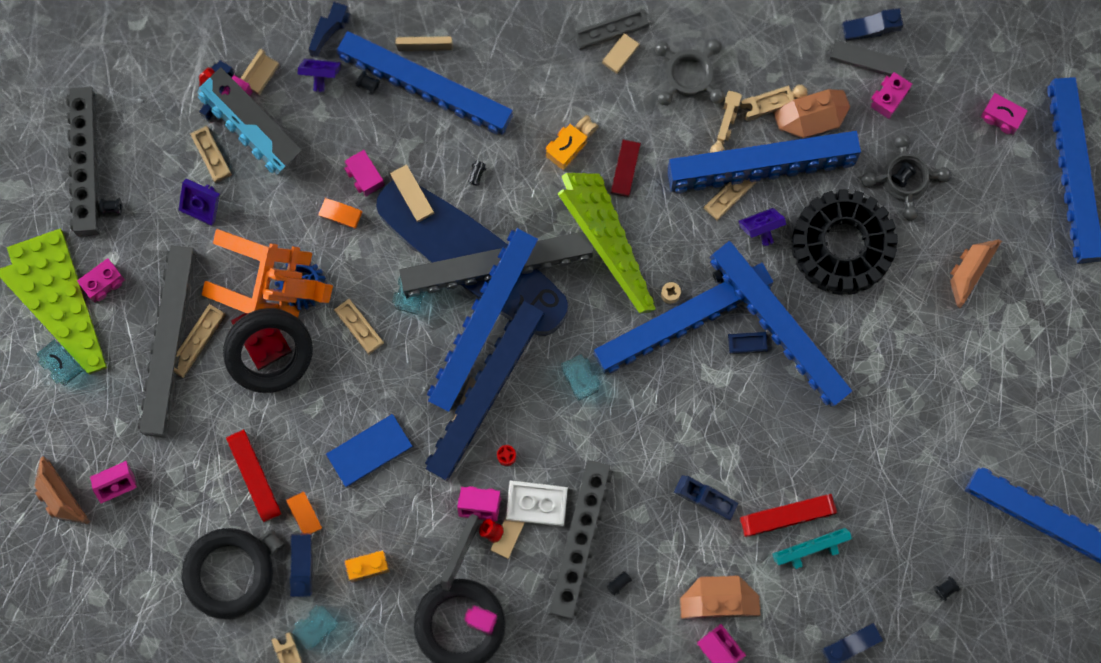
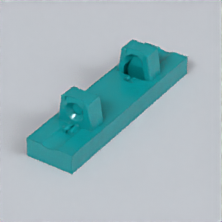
M842 528L772 553V556L778 565L791 561L793 567L797 569L803 567L801 557L828 548L832 556L839 554L837 544L851 540L852 536L849 530Z

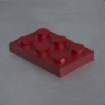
M244 313L231 320L232 325L248 313ZM275 328L257 331L244 343L258 371L292 352L280 329Z

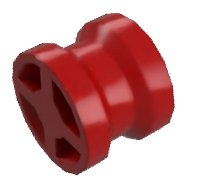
M503 445L498 449L497 459L499 463L503 466H511L515 463L516 451L512 446Z
M491 519L483 521L479 528L480 536L487 538L492 543L498 542L504 533L503 526L498 523L495 524Z

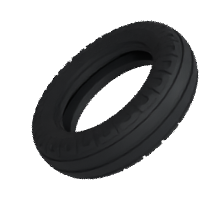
M274 308L259 309L240 318L229 330L223 346V359L230 376L242 387L258 393H274L294 385L307 371L313 354L312 339L303 322L287 311ZM267 328H275L288 333L294 340L295 349L291 360L282 369L272 373H258L249 369L242 362L241 352L243 345L255 332Z
M235 528L217 529L203 535L191 546L182 566V584L188 599L199 611L217 619H234L252 612L267 596L273 579L272 561L265 546L252 534ZM225 546H234L246 551L253 561L255 571L252 585L248 591L241 597L231 601H219L210 597L204 590L200 579L201 567L206 557L214 550Z
M454 579L449 591L443 590L440 583L424 595L417 607L414 617L415 638L421 651L433 663H486L497 652L502 643L505 633L504 612L494 593L476 581ZM453 597L470 598L479 603L484 610L496 614L498 618L491 635L488 636L486 634L477 647L463 653L450 652L442 648L435 640L432 632V619L436 609L444 601Z

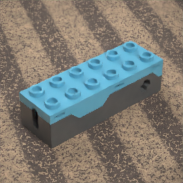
M208 67L199 75L198 99L204 105L209 104L212 107L211 112L218 119L222 118L226 122L225 126L232 133L235 131L239 135L238 139L244 146L249 145L253 149L252 154L258 160L262 159L266 163L265 167L272 174L275 172L278 175L302 151L221 67L216 72L211 67ZM226 90L229 95H221L219 91L224 92Z

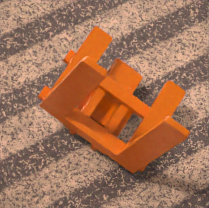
M216 229L213 244L259 260L260 265L252 298L209 281L204 282L202 296L245 313L259 309L274 308L287 311L297 318L300 310L297 309V305L290 306L288 302L296 303L297 298L311 299L320 303L330 302L333 285L317 280L303 279V273L295 271L297 264L310 265L312 259L311 252L300 251L299 247L292 246V249L278 248L277 244L271 243L269 246H265ZM274 262L288 263L287 270L273 268ZM271 278L284 281L283 289H269ZM266 300L280 301V302H279V303H269V302H266Z

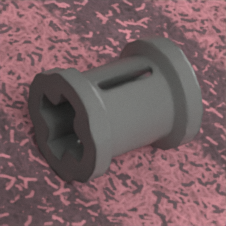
M274 529L267 531L259 539L267 545L271 555H274L285 546V543L281 542L275 535Z

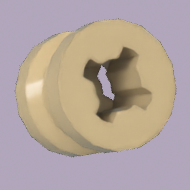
M586 115L577 123L575 128L589 138L597 130L598 125L593 123L591 118Z
M669 282L663 286L661 298L665 303L674 304L679 300L681 294L679 285Z

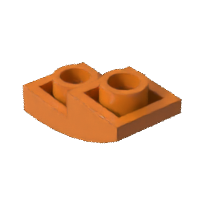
M325 198L319 216L356 229L363 211Z
M304 491L286 500L302 533H314L322 529Z

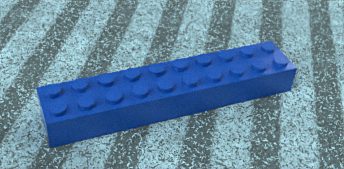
M857 131L673 158L669 159L667 172L671 192L684 193L688 189L703 190L708 186L718 188L729 182L735 185L749 179L750 182H757L761 178L769 177V179H776L780 175L795 176L800 172L810 174L820 169L830 171L840 166L849 168L856 164L861 149Z

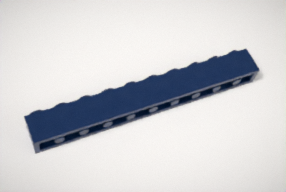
M523 301L522 305L519 303L515 308V317L512 321L509 320L504 328L505 334L502 338L499 337L494 345L495 351L493 354H489L484 362L486 364L484 370H480L474 379L476 381L474 387H469L465 394L467 399L463 405L459 404L455 411L457 416L454 421H449L445 428L447 433L444 438H439L435 445L437 450L434 455L430 454L425 462L427 465L425 469L447 482L545 316L543 311L526 301Z

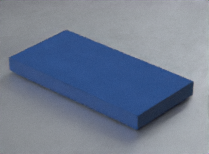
M391 414L326 453L345 487H348L412 448V445L394 415Z

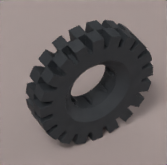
M839 189L838 193L835 194L833 191L823 193L821 198L817 196L809 203L808 207L803 209L794 227L791 243H793V258L797 259L796 265L800 272H805V278L811 284L816 282L818 284L817 288L825 292L827 289H831L832 294L842 295L843 292H848V295L858 293L861 289L865 291L884 277L897 252L896 245L898 243V235L894 233L895 223L893 219L889 220L887 217L889 212L884 206L881 208L877 206L878 201L871 196L868 199L864 198L863 192L855 190L854 194H850L848 189ZM842 223L850 224L861 232L862 240H864V250H860V255L851 259L850 257L842 259L836 257V254L833 255L828 250V243L825 242V233H829L832 226L836 224L842 225Z

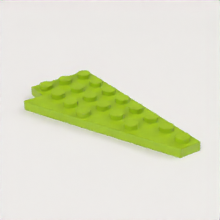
M565 173L561 177L567 190H561L558 192V196L639 313H650L656 310L653 298L646 287V281L639 270V264L633 256L632 247L626 239L625 230L619 222L618 214L611 202V197L607 193L603 178L600 174Z
M60 228L7 247L12 265L0 268V278L89 375L107 369L82 288L77 282L78 276L63 230Z

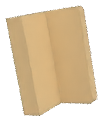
M260 49L241 79L250 84L254 93L260 95L279 67V63L266 56L264 50Z

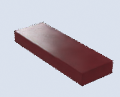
M622 139L611 194L624 197L630 196L641 143Z

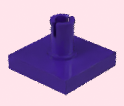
M304 59L298 67V75L314 76L313 91L319 89V92L325 91V77L335 78L341 70V62Z
M185 179L182 182L178 210L212 226L216 220L220 194L215 192L213 186H202L189 179Z
M774 208L738 221L740 228L751 238L760 235L763 246H768L769 241L770 244L774 243L771 230L787 225L785 218Z

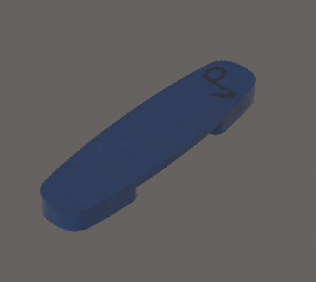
M394 180L385 186L377 198L376 208L380 219L412 250L419 252L430 263L508 246L507 243L470 216L421 186L419 187L434 214L418 223ZM534 269L533 272L528 274L520 273L500 312V315L512 321L515 317L514 310L519 303L522 305L523 301H526L545 313L534 334L547 336L553 334L564 322L568 312V302L566 296L538 269ZM480 280L474 285L467 286L461 284V286L476 297L481 298L483 293L480 290L485 281Z

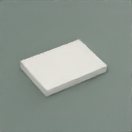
M510 480L505 520L564 527L568 487Z

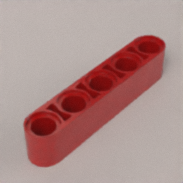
M243 429L227 436L226 440L263 523L282 515L245 430Z
M827 494L740 517L744 536L749 537L837 514L832 494Z

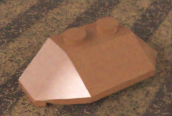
M828 89L792 100L774 111L773 114L779 130L805 139L840 128L850 109V105L844 90Z
M997 239L974 244L969 250L965 249L960 257L962 259L961 264H956L950 273L953 275L950 283L957 307L961 308L1001 244V240Z
M44 456L40 458L34 484L37 489L35 494L41 502L45 501L48 506L46 510L52 518L55 516L60 520L88 524L90 520L50 461Z
M740 576L699 577L680 598L681 619L760 616L759 595Z

